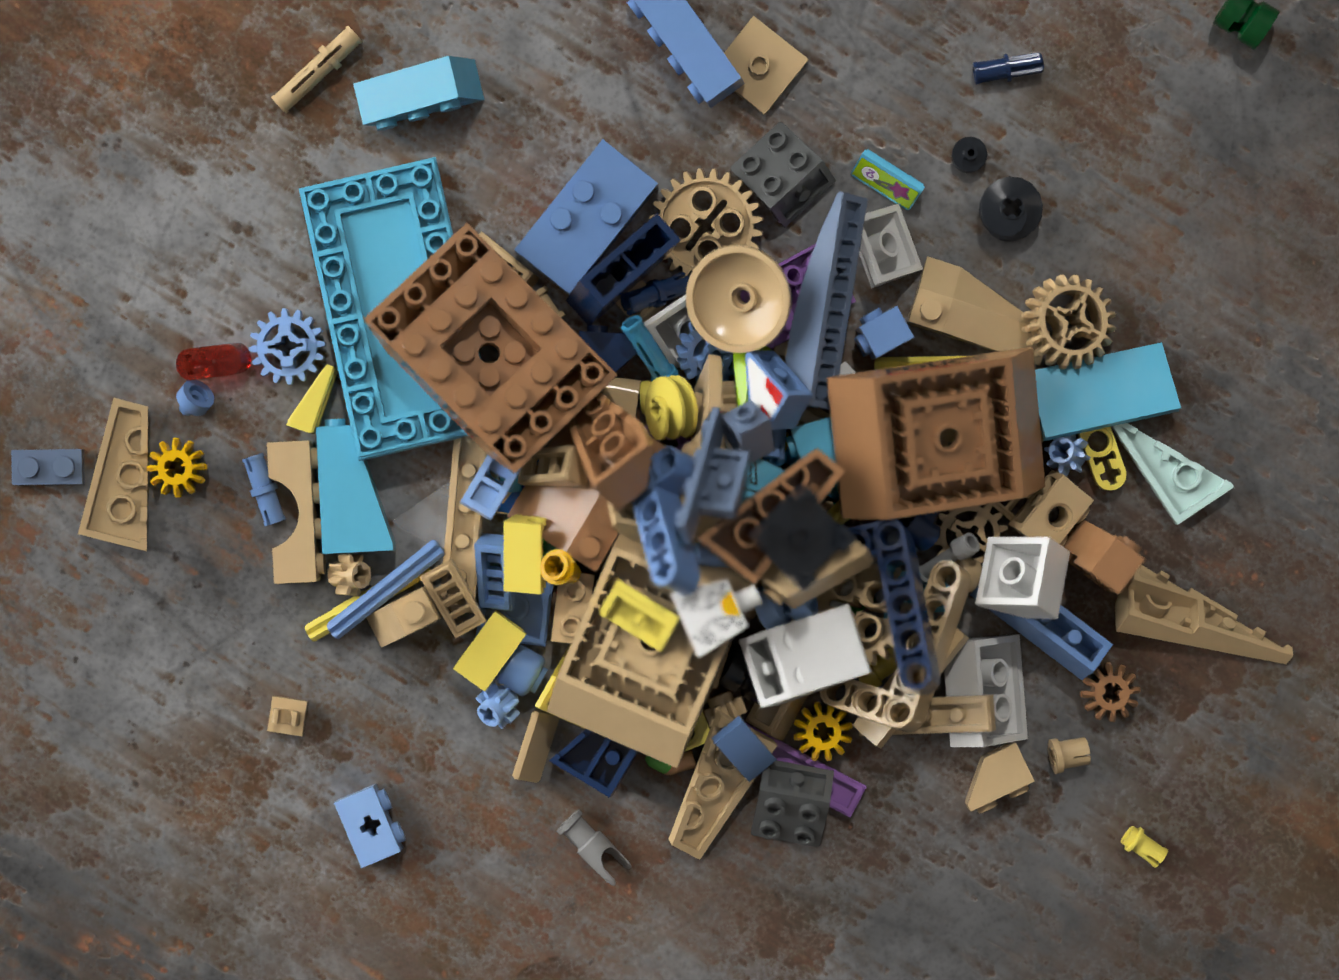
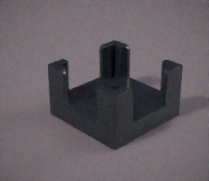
M798 484L747 536L796 588L805 591L817 579L813 573L837 550L845 552L857 539L845 526L838 525L818 503L820 499L808 486Z

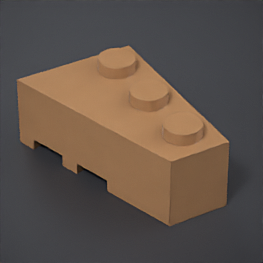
M1085 520L1074 525L1067 534L1068 539L1063 546L1070 551L1069 564L1103 590L1117 594L1122 591L1145 561L1138 554L1141 548L1126 536H1113Z

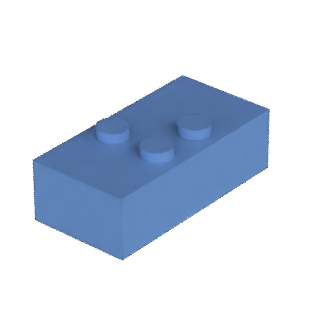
M602 139L514 250L519 256L570 295L578 281L597 265L657 190L658 183Z

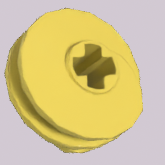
M679 375L657 377L651 382L647 390L645 399L646 422L651 435L656 440H663L666 436L669 439H678L680 436L689 438L696 430L698 423L696 397L687 380Z

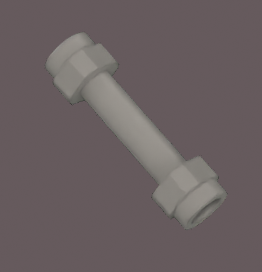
M966 533L951 541V547L928 562L918 563L922 586L927 584L930 572L938 562L943 560L955 562L958 559L965 560L975 555L980 549L977 538L971 533Z

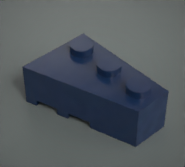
M586 729L549 761L610 798L614 795L639 752Z

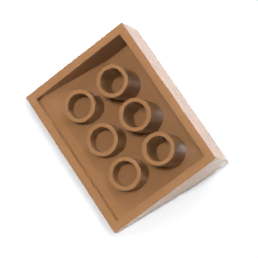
M568 424L553 437L548 447L576 446ZM649 436L653 445L652 456L660 449L668 447ZM539 463L536 466L535 475H537ZM589 477L586 486L525 485L507 515L512 517L515 514L546 518L543 539L556 548L568 552L572 558L594 571L600 569L620 535L612 525L607 500L592 487Z

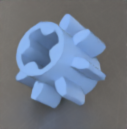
M1076 434L1053 439L1054 441H1052L1050 446L1044 448L1051 458L1046 463L1047 466L1053 469L1059 467L1058 472L1066 477L1069 474V469L1081 473V466L1085 460H1090L1091 458L1085 454L1083 449L1087 446L1088 442L1082 438L1076 440Z
M493 683L485 692L482 691L476 697V700L481 703L477 709V714L481 721L488 726L495 727L498 725L503 729L520 715V712L515 708L519 703L517 694L502 685L498 687Z

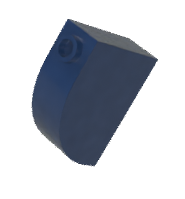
M656 214L581 278L566 302L587 325H592L616 304L623 293L631 290L662 262L681 239Z

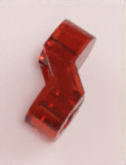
M242 343L189 348L181 351L176 359L177 371L186 380L241 374L251 364L250 351Z

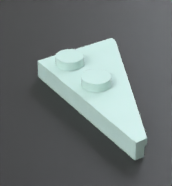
M1128 423L1111 426L1175 525L1180 524L1234 488L1231 482L1222 479L1200 464L1184 457L1181 453L1142 433Z

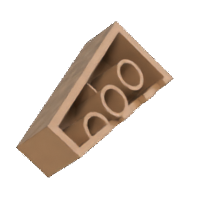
M818 448L813 449L741 503L736 519H720L695 538V540L749 584H755L772 562L752 542L747 534L798 484L808 486L820 499L818 501L820 503L845 470Z

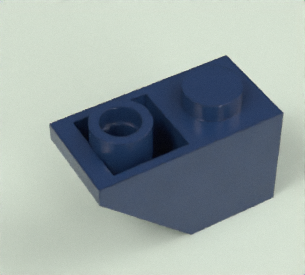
M587 325V331H579V337L615 373L620 371L638 355L623 331L622 333H608V326Z

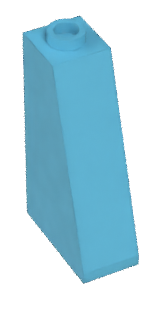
M346 419L324 420L325 426L316 427L322 554L396 550V542L367 460L359 461L357 458L351 426L346 425Z

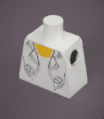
M728 579L697 586L693 593L689 595H682L676 592L670 594L698 658L706 656L747 629L749 624L744 612L763 604L754 584L734 592Z

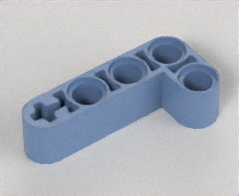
M664 447L652 456L647 489L632 501V506L653 582L676 593L689 595L693 593L699 584L700 569L693 544H684L680 530L676 529L675 519L677 510L682 508L679 495L684 492L687 478H692L693 456L672 447Z

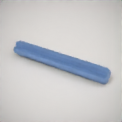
M431 540L327 623L329 632L336 639L343 637L440 560L445 554L443 548L437 541Z

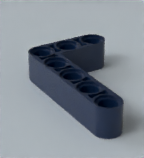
M894 519L881 520L849 528L848 530L855 536L856 541L866 540L865 547L869 549L874 560L872 564L878 563L900 679L913 692L919 695H929L938 688L940 673L913 536L906 527ZM894 531H900L899 541L892 546H888V536ZM901 565H906L907 572L905 576L900 580H894L893 573L895 569ZM908 599H912V610L908 614L901 615V604ZM913 634H919V645L912 650H908V638ZM921 668H926L927 677L925 681L919 685H914L913 676L915 672Z

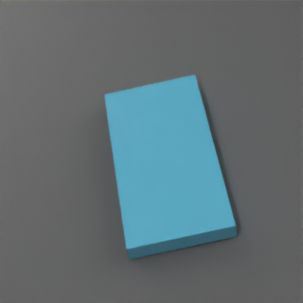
M1162 342L1105 354L1102 357L1096 356L1094 357V363L1091 365H1087L1083 359L1079 369H1073L1072 362H1070L1064 370L1059 369L1058 365L1035 370L1040 430L1043 441L1179 412L1181 409Z

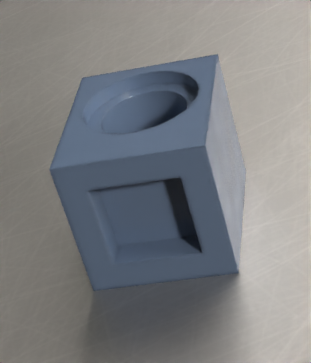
M751 400L721 415L727 449L750 451L752 462L775 451L770 418Z

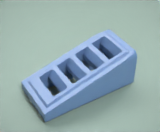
M485 533L474 544L479 607L513 611L515 608V592L504 591V535ZM490 562L501 563L502 567L490 566ZM490 577L502 578L503 581L490 580ZM489 590L503 591L504 596L490 595Z

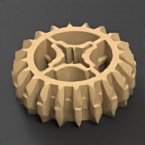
M1059 275L1055 281L1051 278L1043 282L1044 288L1036 287L1033 289L1032 292L1035 298H1029L1025 302L1026 306L1032 311L1023 312L1021 315L1024 320L1030 321V324L1022 327L1021 330L1023 333L1031 332L1032 338L1026 341V345L1032 346L1036 344L1038 348L1035 350L1034 356L1038 358L1047 354L1045 364L1050 366L1057 361L1059 369L1062 370L1066 369L1070 362H1072L1073 369L1081 368L1083 359L1087 365L1093 364L1094 356L1102 357L1105 354L1102 346H1109L1113 342L1106 335V333L1115 332L1116 329L1114 325L1108 324V320L1114 318L1116 313L1112 311L1107 312L1105 306L1111 303V300L1109 298L1104 300L1099 298L1103 292L1101 287L1091 291L1092 280L1086 279L1080 284L1079 275H1072L1069 279L1065 275ZM1057 295L1074 297L1072 302L1068 303L1065 308L1060 306L1054 308L1049 305ZM1085 308H1087L1090 314L1091 323L1085 317ZM1066 316H1069V317H1070L1069 323H1070L1071 325H1073L1072 328H1069V329L1067 328V326H1068V321H1067L1066 319H1064V317H1066ZM1045 321L1052 327V337L1047 331ZM1073 336L1088 339L1079 350L1063 348L1065 343L1070 341Z

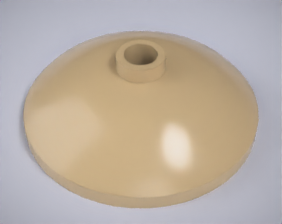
M731 245L709 253L694 268L687 284L686 306L694 328L708 343L727 352L746 353L768 345L781 333L790 314L791 290L785 273L772 257L751 246ZM742 290H746L750 294L748 303L741 299Z

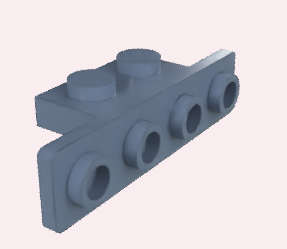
M712 407L709 419H705L703 422L701 448H697L694 452L692 478H687L684 487L685 502L683 508H679L676 513L675 526L677 530H680L684 544H692L700 516L736 519L751 466L752 458L750 451L720 449L724 436L720 407Z

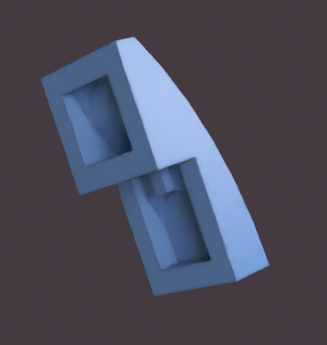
M737 716L711 738L749 782L777 760L740 716Z

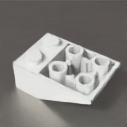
M849 604L783 624L739 640L761 708L778 706L872 673Z

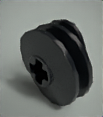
M1008 176L996 180L984 191L979 203V215L984 227L990 234L1002 241H1017L1025 238L1036 229L1042 218L1043 203L1040 193L1032 183L1019 177ZM1004 201L1008 204L1013 202L1018 204L1019 208L1016 212L1019 215L1017 217L1014 214L1009 216L1004 214L1003 209L1006 208L1003 204Z

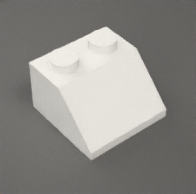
M988 537L975 604L979 607L1027 619H1058L1070 551L1050 537Z

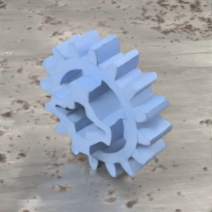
M282 308L281 317H277L273 312H269L270 322L266 324L259 320L257 324L262 329L261 332L250 334V337L257 340V345L248 347L250 352L258 354V357L252 361L253 365H264L261 371L263 377L268 376L271 372L274 373V383L279 384L282 377H285L287 384L293 385L294 376H298L303 382L307 381L305 373L307 370L314 373L318 372L317 367L314 365L315 360H325V357L318 353V348L327 346L326 342L317 340V336L323 332L322 328H311L315 320L311 316L302 321V311L296 310L293 317H290L289 311L286 308ZM293 324L303 328L309 339L298 337L295 334ZM278 326V334L271 341H266L268 334ZM287 337L290 342L303 345L302 347L291 349L290 356H287L284 351L272 348L285 344ZM310 352L307 360L300 367L296 368L297 360L303 353ZM266 355H275L280 359L282 370L273 366Z

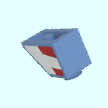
M774 351L747 352L745 362L749 401L751 400L770 418L772 430L795 429L813 394Z

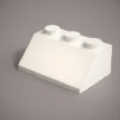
M1020 635L969 638L944 669L945 695H994L996 730L949 733L950 747H987L1028 739Z

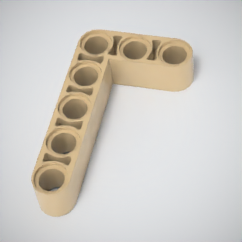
M943 560L934 565L924 590L940 674L971 587V577L967 570L949 560ZM956 571V581L951 586L946 587L945 579L947 575ZM944 605L945 613L943 617L934 621V611L937 607ZM913 634L908 638V650H912L919 645V634ZM897 668L890 691L852 679L821 690L820 695L826 704L841 711L911 733L917 731L923 725L934 692L929 695H919L902 683ZM921 668L915 672V674L918 672L921 673L922 678L920 684L923 683L927 677L926 668ZM845 685L846 694L841 700L837 701L836 691L840 686ZM876 695L878 699L877 706L869 712L867 702L872 696ZM908 706L910 710L909 717L900 723L899 712L902 708Z

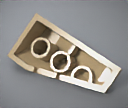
M927 256L906 321L908 325L994 352L1033 347V353H1035V350L1038 348L1036 344L1032 346L1026 345V341L1032 338L1031 332L1023 333L1021 331L1022 327L1030 324V321L1024 320L1021 317L1023 313L1021 310L962 267ZM1034 356V364L1040 366L1043 356L1038 358Z

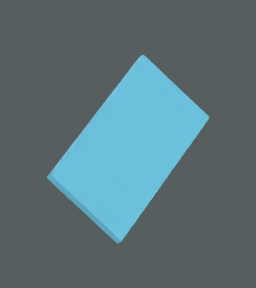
M436 157L299 188L358 460L363 461L468 436L386 352L363 321L372 310L454 235Z

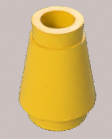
M552 550L541 561V575L550 584L575 583L581 576L580 567L575 563L571 555L564 550Z

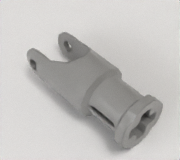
M578 809L560 825L556 832L559 835L564 834L578 848L577 853L607 883L614 886L616 884L615 879L604 869L601 861L603 852L611 854L627 869L631 868V864L600 830L595 831L581 817L582 812Z

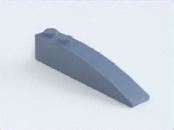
M845 192L837 193L809 260L794 312L785 364L813 394L807 405L810 408L830 410L827 377L839 376L847 331L868 199Z

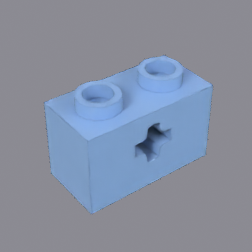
M374 784L338 799L334 803L361 868L402 851L403 845L401 842L406 841L400 823L398 821L392 822L388 812L392 805L385 789L379 791L377 784ZM368 815H370L372 820L379 819L381 824L376 828L377 833H374L372 828L365 829L364 824L368 821Z

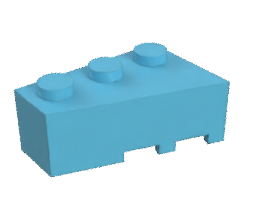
M445 56L353 84L363 125L376 126L378 131L398 126L397 121L422 120L428 118L429 113L453 111L461 108L463 105L485 100L475 59Z

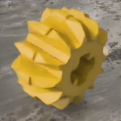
M173 438L172 449L165 441L160 442L159 446L163 455L152 451L150 457L158 461V464L147 466V471H158L159 474L152 478L151 484L158 485L164 481L161 493L167 495L173 487L176 498L182 497L183 486L189 494L195 493L196 489L191 481L194 480L197 483L203 484L205 478L198 475L197 470L208 469V464H197L196 461L204 456L203 450L190 454L194 448V442L188 440L182 448L180 438ZM183 460L184 463L181 466L185 467L184 473H177L173 476L171 472L174 469H170L171 462Z
M817 701L814 702L816 714L812 715L805 707L801 710L808 720L804 722L800 719H795L794 725L805 729V731L793 734L794 740L798 741L807 739L799 748L802 753L807 752L812 746L814 747L811 753L812 760L816 761L820 750H824L826 761H831V748L834 747L840 755L845 753L838 742L840 740L845 743H851L852 738L841 734V731L850 730L853 726L851 722L838 723L845 718L846 712L840 710L833 717L832 714L835 708L827 705L826 712L822 713V706ZM824 722L827 727H832V734L827 733L828 739L821 740L819 735H813L814 728L819 729L818 723Z

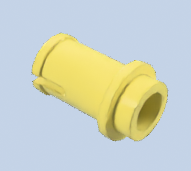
M1131 826L1121 839V843L1125 845L1124 849L1127 852L1132 850L1154 868L1163 862L1168 853V849L1145 835L1144 829L1141 827Z

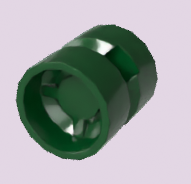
M1226 0L1213 20V24L1228 34L1234 31L1237 32L1238 40L1255 50L1274 24L1280 11L1265 1L1257 3L1255 0Z

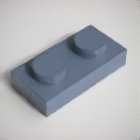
M84 449L11 450L12 485L85 484Z

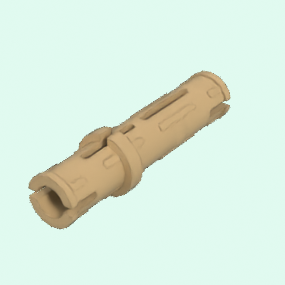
M347 25L326 47L322 45L318 49L320 53L271 98L287 114L334 68L338 70L342 66L340 62L363 41ZM339 47H341V49H339L333 56H331ZM315 71V73L293 93V91Z

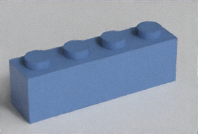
M686 0L627 1V4L638 19L644 15L648 19L652 27L647 32L657 46L660 47L665 44L672 55L667 60L677 74L681 75L685 72L692 81L687 88L699 104L705 100L709 107L712 108L745 84Z
M978 586L970 593V596L974 599L977 597ZM1060 605L1058 619H1027L989 609L1081 680L1095 671L1113 645L1062 605Z

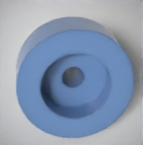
M194 379L187 380L176 395L180 405L179 410L185 416H202L214 403V395L211 389L203 382Z

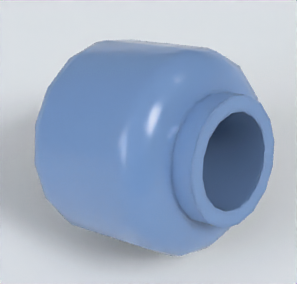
M519 644L497 674L496 680L500 685L509 688V690L520 696H525L530 691L535 694L548 671L544 667L545 659L542 655Z

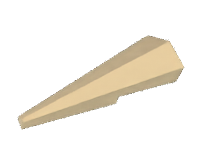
M1141 565L1117 596L1115 603L1117 632L1281 664H1287L1293 657V648L1287 644L1281 647L1265 638L1266 631L1259 627L1252 630L1236 621L1237 614L1193 588L1185 591L1168 581L1170 575L1162 570L1156 574Z

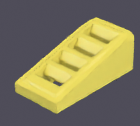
M327 364L322 369L288 419L287 426L316 434V427H320L338 368Z

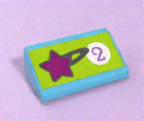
M869 149L864 150L851 171V175L892 202L899 204L905 210L912 208L925 188L923 183Z

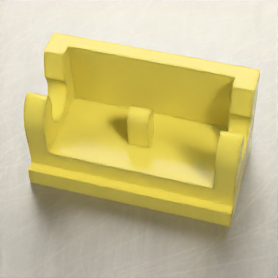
M515 514L504 521V591L540 595L544 592L546 581L543 580L540 566L543 559L544 526H546V518Z
M620 580L616 581L600 609L601 616L660 652L663 651L681 621L679 616Z
M495 610L453 669L485 692L524 639L526 633L501 612Z

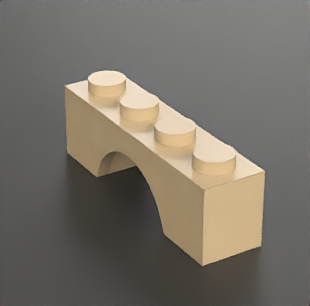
M313 441L267 443L269 478L282 483L292 492L299 510L298 523L293 534L284 543L272 549L274 584L320 581V574L326 573L325 554L319 553L318 539L322 538L321 518H317L316 505L320 504L319 483H315V469H318L317 448H314Z

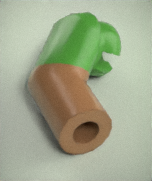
M692 751L684 753L678 768L648 755L645 758L649 767L665 775H673L696 768Z

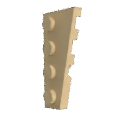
M113 398L78 531L79 535L147 551L148 406Z
M719 710L716 712L668 839L672 846L699 860L754 781L753 779L749 782L711 739L734 720V718ZM749 727L769 751L773 753L777 747L775 741Z

